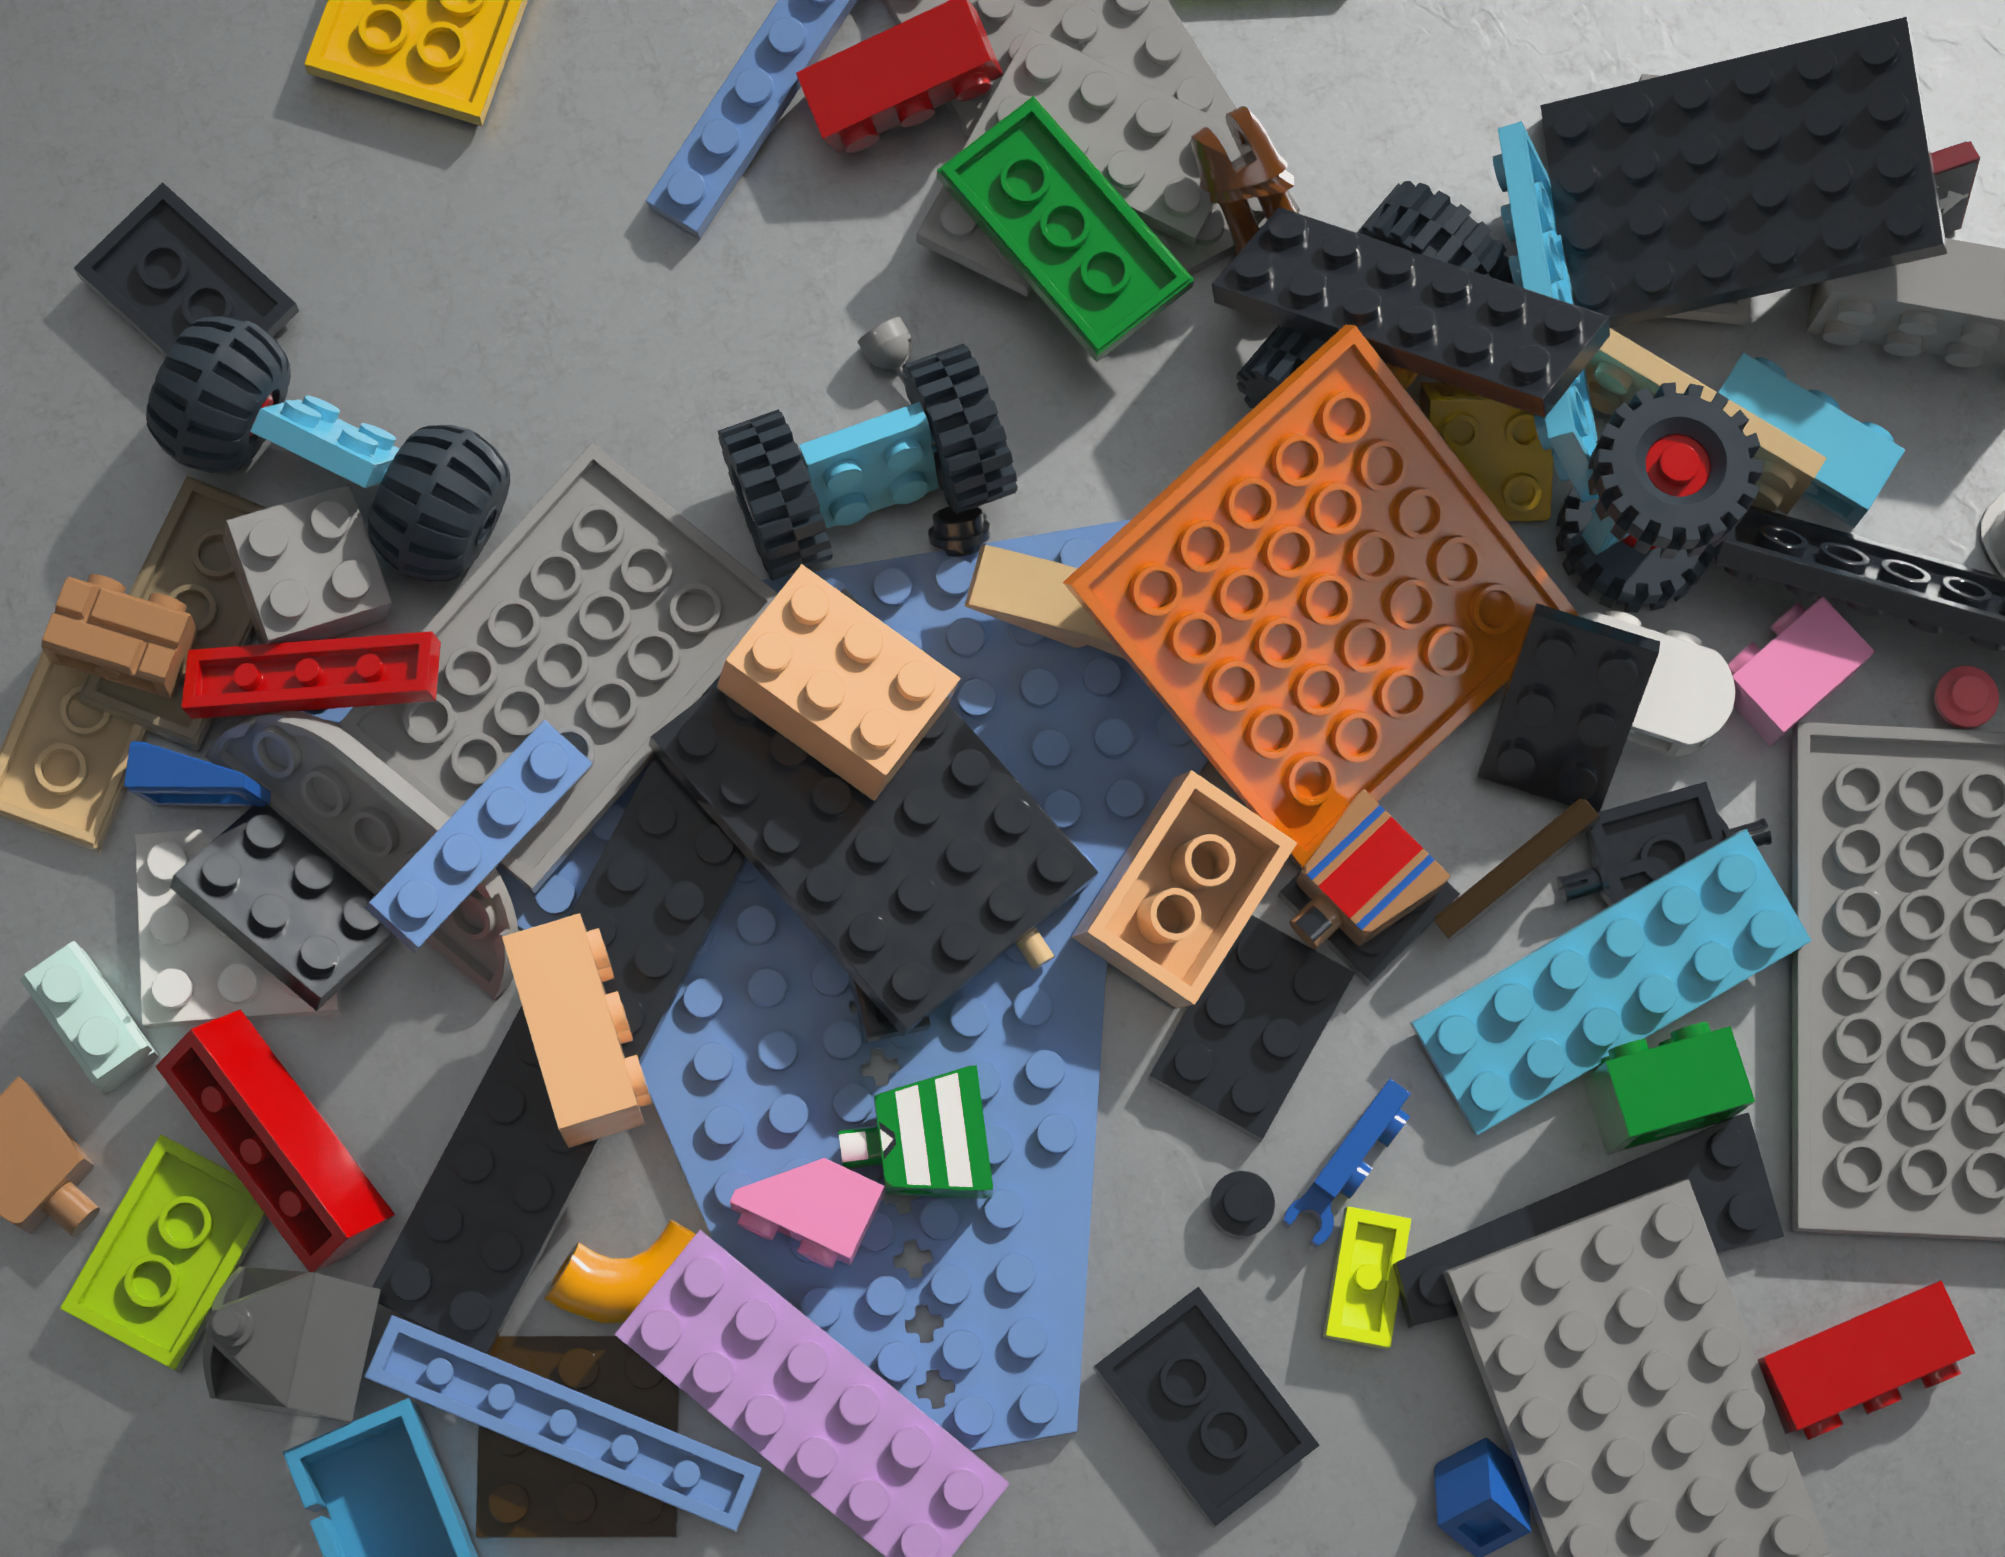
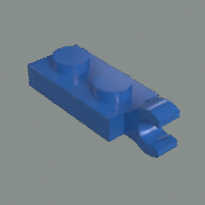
M1389 1078L1307 1192L1300 1199L1294 1201L1286 1210L1282 1219L1284 1226L1289 1228L1301 1213H1311L1317 1218L1319 1229L1309 1244L1317 1248L1329 1238L1334 1227V1218L1331 1212L1332 1201L1339 1192L1348 1199L1354 1195L1372 1170V1167L1363 1161L1364 1157L1377 1140L1388 1148L1410 1118L1407 1113L1400 1109L1410 1096V1092Z

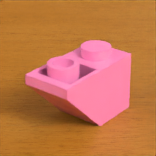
M822 1158L736 1189L730 1200V1205L733 1211L741 1214L737 1222L739 1226L768 1240H773L777 1231L801 1242L797 1250L800 1255L822 1266L833 1269L836 1260L851 1266L883 1199L884 1186L826 1158Z

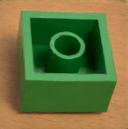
M1707 1021L1700 1022L1671 1032V1038L1660 1042L1658 1047L1649 1049L1646 1039H1641L1608 1050L1609 1056L1602 1058L1601 1064L1598 1065L1599 1068L1584 1081L1607 1155L1719 1124L1735 1117L1755 1102L1731 1026L1711 1031Z

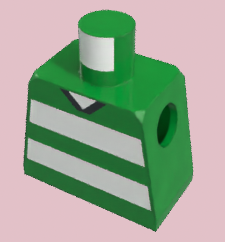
M977 1065L960 1068L874 1096L877 1126L838 1131L842 1166L847 1169L882 1165L887 1195L970 1199L992 1198L994 1189Z

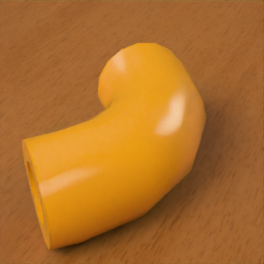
M669 1220L659 1238L648 1250L631 1258L612 1259L595 1253L578 1242L554 1276L544 1295V1300L561 1310L600 1324L624 1323L696 1233L675 1221Z

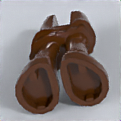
M1241 106L1225 116L1228 128L1241 154L1234 161H1230L1223 145L1208 127L1202 128L1191 136L1194 156L1200 174V186L1204 191L1209 192L1210 202L1219 204L1222 209L1235 249L1234 258L1260 229L1248 199L1258 198L1267 220L1279 207L1297 213L1286 192L1294 186V176L1286 171L1288 163L1278 154L1266 130L1258 118L1246 106Z

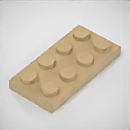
M1611 328L1610 337L1585 367L1592 407L1606 414H1613L1623 402L1627 405L1630 404L1635 393L1645 388L1649 389L1651 395L1656 394L1662 383L1676 382V393L1683 394L1690 383L1704 386L1700 398L1709 402L1713 400L1717 393ZM1729 400L1723 410L1732 417L1741 409L1749 419L1743 429L1745 436L1757 433L1761 445L1754 458L1755 460H1763V474L1756 482V486H1760L1753 504L1768 511L1779 510L1788 515L1814 480L1827 458Z

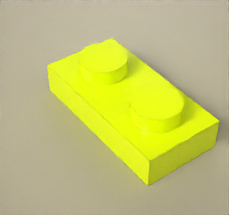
M1349 1206L1344 1209L1323 1338L1384 1350L1391 1348L1400 1293L1393 1264L1405 1258L1411 1218Z

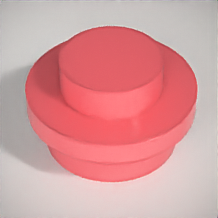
M1959 666L1948 671L1939 680L1935 688L1934 701L1938 713L1946 722L1957 728L1973 729L1982 726L1993 717L1999 704V692L1994 680L1983 670L1973 666Z

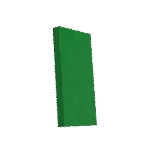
M1034 96L937 169V179L1096 362L1193 287V277Z

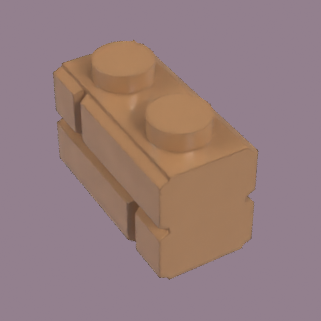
M90 574L87 582L68 576L57 599L55 612L52 613L42 638L41 647L49 662L172 699L183 675L184 665L187 663L188 650H192L197 638L198 629L193 617L185 612L187 606L173 597L160 593H151L148 601L125 594L126 587L123 584L103 575Z

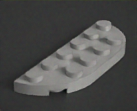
M281 711L253 714L218 737L205 755V758L211 763L241 772L270 790L271 800L270 804L267 805L375 895L450 819L446 813L359 741L342 730L338 724L304 712ZM496 868L426 941L494 999L510 986L514 977L502 937L519 932L511 898Z

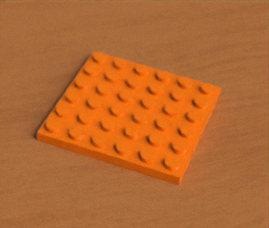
M1347 324L1063 582L1248 809L1297 842L1289 858L1295 866L1302 869L1354 798L1363 789L1378 802L1510 679L1536 603L1576 616L1579 615L1355 325Z

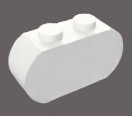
M1609 610L1605 614L1590 612L1580 615V617L1660 641L1659 654L1626 743L1674 759L1688 757L1704 748L1728 720L1735 701L1734 679L1724 658L1716 650L1701 646L1702 641L1690 633L1679 630H1667L1663 634L1641 627V621L1638 618L1625 612Z

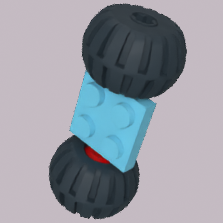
M208 316L196 320L180 334L157 372L155 382L151 387L146 409V420L150 433L162 450L175 461L186 467L209 473L231 472L247 464L260 450L262 444L269 440L364 488L380 483L369 513L368 535L381 557L399 572L408 577L429 582L450 581L462 576L477 560L498 522L510 487L508 464L498 450L479 434L470 429L454 425H429L419 428L411 434L399 449L394 446L396 437L389 432L366 423H361L358 429L338 419L340 410L324 400L306 395L303 401L300 399L285 401L291 378L290 363L287 355L275 338L260 326L231 316Z

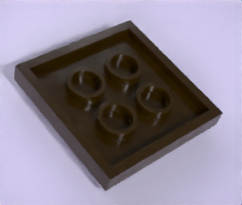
M499 1336L490 1353V1356L679 1434L680 1388L617 1336ZM478 1425L476 1538H678V1508Z

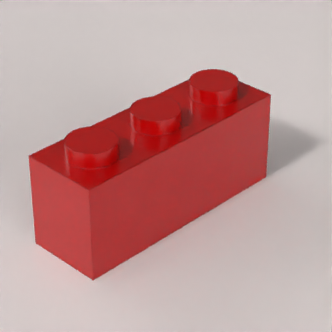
M949 0L796 72L822 139L837 153L844 150L847 153L865 150L879 141L880 133L900 124L902 127L921 124L935 114L934 108L957 98L958 101H967L979 97L991 88L990 82L1004 75L978 12L969 0Z
M1940 1280L1757 1360L1785 1434L1802 1429L1807 1440H1810L1844 1425L1839 1412L1861 1403L1867 1415L1902 1400L1903 1398L1898 1387L1920 1378L1925 1389L1962 1374L1957 1361L1975 1354V1351L1943 1282Z

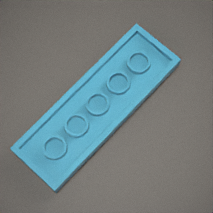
M1522 121L1498 128L1502 154L1493 156V166L1502 192L1508 191L1510 203L1501 206V216L1510 242L1516 241L1518 254L1509 256V265L1514 284L1575 305L1561 235H1557L1550 178ZM1584 368L1545 418L1534 414L1535 426L1542 448L1544 450L1552 449L1553 461L1560 481L1571 480L1582 503L1599 498L1598 494L1589 495L1588 480L1593 473V469H1588L1589 461L1598 439L1586 368Z
M1744 829L1411 1021L1410 1025L1474 1135H1479L1601 1064L1602 1058L1609 1056L1608 1050L1648 1037L1812 940L1747 829Z

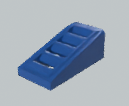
M136 741L130 743L124 787L152 805L266 806V804H270L271 791L241 772L149 743Z

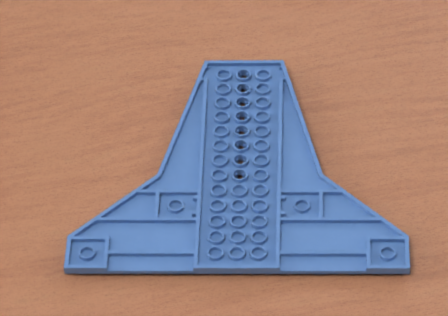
M1132 519L983 543L979 545V550L976 553L967 556H948L945 550L813 571V573L837 590L841 591L846 588L866 611L961 678L949 702L950 706L1098 871L1097 876L1091 883L1036 927L1055 957L1033 971L1015 944L929 1015L931 1025L928 1030L865 1043L858 1013H851L850 1003L855 1001L848 973L754 865L747 860L641 1063L651 1099L712 1239L972 1452L1075 1434L1077 1432L1107 961L1071 936L1172 779L1191 770L1200 776L1210 761L1126 659L1089 645L1074 648L970 609L964 605L981 546L998 547L1079 568ZM793 575L784 576L776 580L764 579L762 581L779 593ZM353 707L299 712L317 716L323 720H331L339 724ZM649 764L535 894L501 865L496 867L508 890L520 931L569 917ZM883 1052L886 1060H896L899 1070L889 1073V1084L885 1086H876L873 1076H862L860 1071L861 1066L870 1063L872 1053ZM977 1065L994 1189L992 1198L921 1197L911 1201V1212L906 1214H898L895 1204H885L882 1199L851 1266L836 1260L833 1269L822 1266L800 1255L797 1250L801 1242L777 1231L774 1239L768 1240L737 1224L741 1214L733 1211L730 1205V1200L736 1189L822 1158L842 1166L838 1131L877 1126L874 1107L875 1095L960 1068ZM882 1165L849 1169L883 1185L885 1193ZM915 1242L919 1251H929L932 1256V1262L922 1266L921 1277L909 1278L906 1268H896L894 1265V1257L904 1253V1244ZM918 1307H928L931 1316H941L943 1320V1327L934 1330L933 1341L930 1343H921L918 1333L906 1332L905 1322L915 1318V1309ZM933 1371L939 1372L942 1381L952 1380L955 1387L954 1393H949L945 1396V1406L939 1409H932V1404L928 1398L918 1399L916 1394V1387L926 1384V1373Z

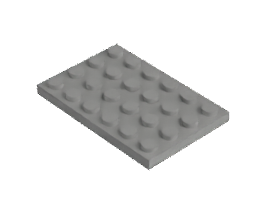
M591 442L421 631H433L441 642L436 701L353 707L338 725L451 818L544 720L551 724L593 764L499 864L535 894L651 762L655 752L648 745L650 737L718 685L726 658L778 593Z
M1689 1179L1676 1181L1443 1272L1549 1557H1823L1831 1553Z

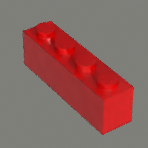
M241 1009L190 1029L155 1066L308 1272L315 1273L359 1251L395 1216V1213Z

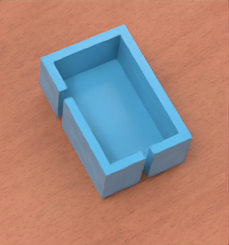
M407 1398L283 1451L304 1509L316 1513L327 1508L331 1519L320 1516L309 1521L323 1557H478L419 1406L411 1399Z

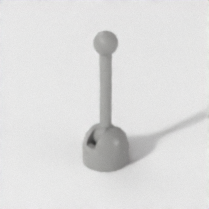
M895 317L867 332L857 343L866 358L874 366L883 369H895L904 386H906L902 375V366L910 358L913 344L910 333L902 319Z

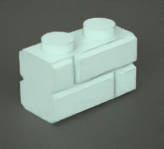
M73 941L26 972L20 978V981L91 1083L104 1094H107L152 1064L160 1056L113 989L102 978L103 975L89 955Z

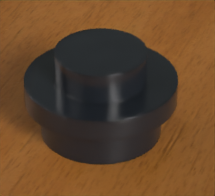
M951 506L942 508L933 514V526L928 530L929 543L936 548L945 550L948 556L955 557L976 553L979 550V545L988 541L992 535L991 525L987 520L983 519V512L979 507L959 514H955Z
M1236 1171L1225 1175L1217 1182L1210 1195L1209 1208L1214 1222L1221 1230L1233 1236L1248 1237L1259 1233L1268 1225L1274 1214L1275 1198L1271 1187L1262 1177L1248 1171Z

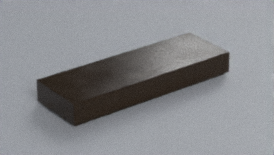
M1580 798L1436 915L1434 922L1452 942L1600 821V815L1586 799L1582 800Z

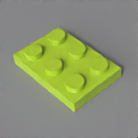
M160 1134L60 1309L180 1373L209 1322L213 1301L218 1291L242 1264L268 1217L235 1173Z

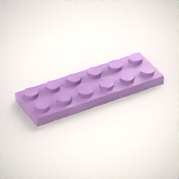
M702 1230L698 1231L615 1333L625 1344L885 1557H952L1010 1485L1005 1478Z

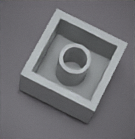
M350 484L226 521L223 540L246 607L250 613L259 644L323 640L386 620L392 602Z

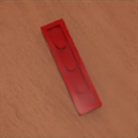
M433 631L188 650L181 708L191 719L266 714L281 711H307L436 701L441 642Z

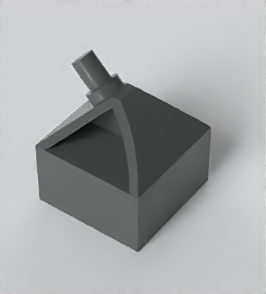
M239 1266L220 1288L213 1301L203 1346V1369L209 1397L274 1413L352 1422L381 1289L314 1272Z

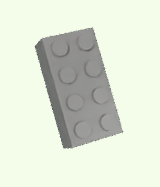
M1945 238L1948 254L1814 283L1811 290L1806 332L1823 335V339L1826 342L1834 345L1852 346L1859 342L1884 346L1886 352L1897 356L1910 357L1920 353L1943 356L1947 363L1959 367H1976L1982 363L2005 367V248Z

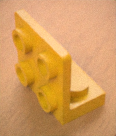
M1421 382L1420 408L1506 521L1548 520L1551 517L1553 456L1552 449L1544 450L1542 448L1535 426L1534 414L1443 382Z

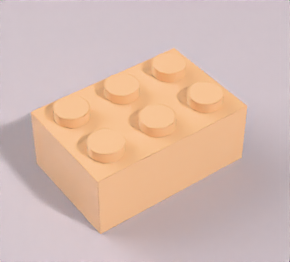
M801 564L726 658L717 688L875 801L946 709L961 678Z
M1188 771L1172 779L1071 937L1176 1009L1195 1005L1297 842L1194 771Z
M579 913L503 936L502 939L557 1126L568 1148L645 1125L640 1107L652 1104L637 1055L625 1058L621 1044L633 1041V1037L618 991L610 994L605 993L602 982L614 979V974L599 928L586 931Z

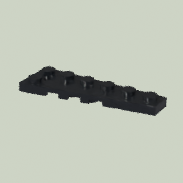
M1749 1112L1737 1115L1395 1262L1393 1268L1400 1290L1399 1296L1408 1329L1459 1317L1443 1275L1444 1271L1679 1180L1689 1179L1717 1254L1775 1241L1784 1237Z

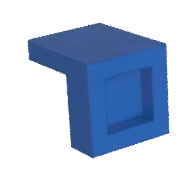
M1485 1437L1435 1465L1438 1527L1473 1556L1484 1557L1532 1532L1529 1501L1514 1461L1490 1439Z

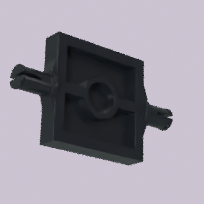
M1702 782L1597 812L1600 815V821L1585 832L1592 851V868L1566 876H1558L1557 885L1559 890L1564 889L1560 894L1564 903L1600 892L1601 897L1611 906L1741 830L1747 829L1749 834L1753 835L1751 838L1757 847L1772 843L1770 830L1764 832L1769 827L1764 818L1729 829L1727 823L1715 809L1707 782Z

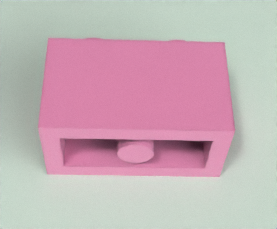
M1823 596L1807 610L1799 602L1795 604L1771 626V629L1778 635L1762 650L1752 642L1728 664L1735 684L1733 708L1770 747L1858 671L1875 653L1872 647Z

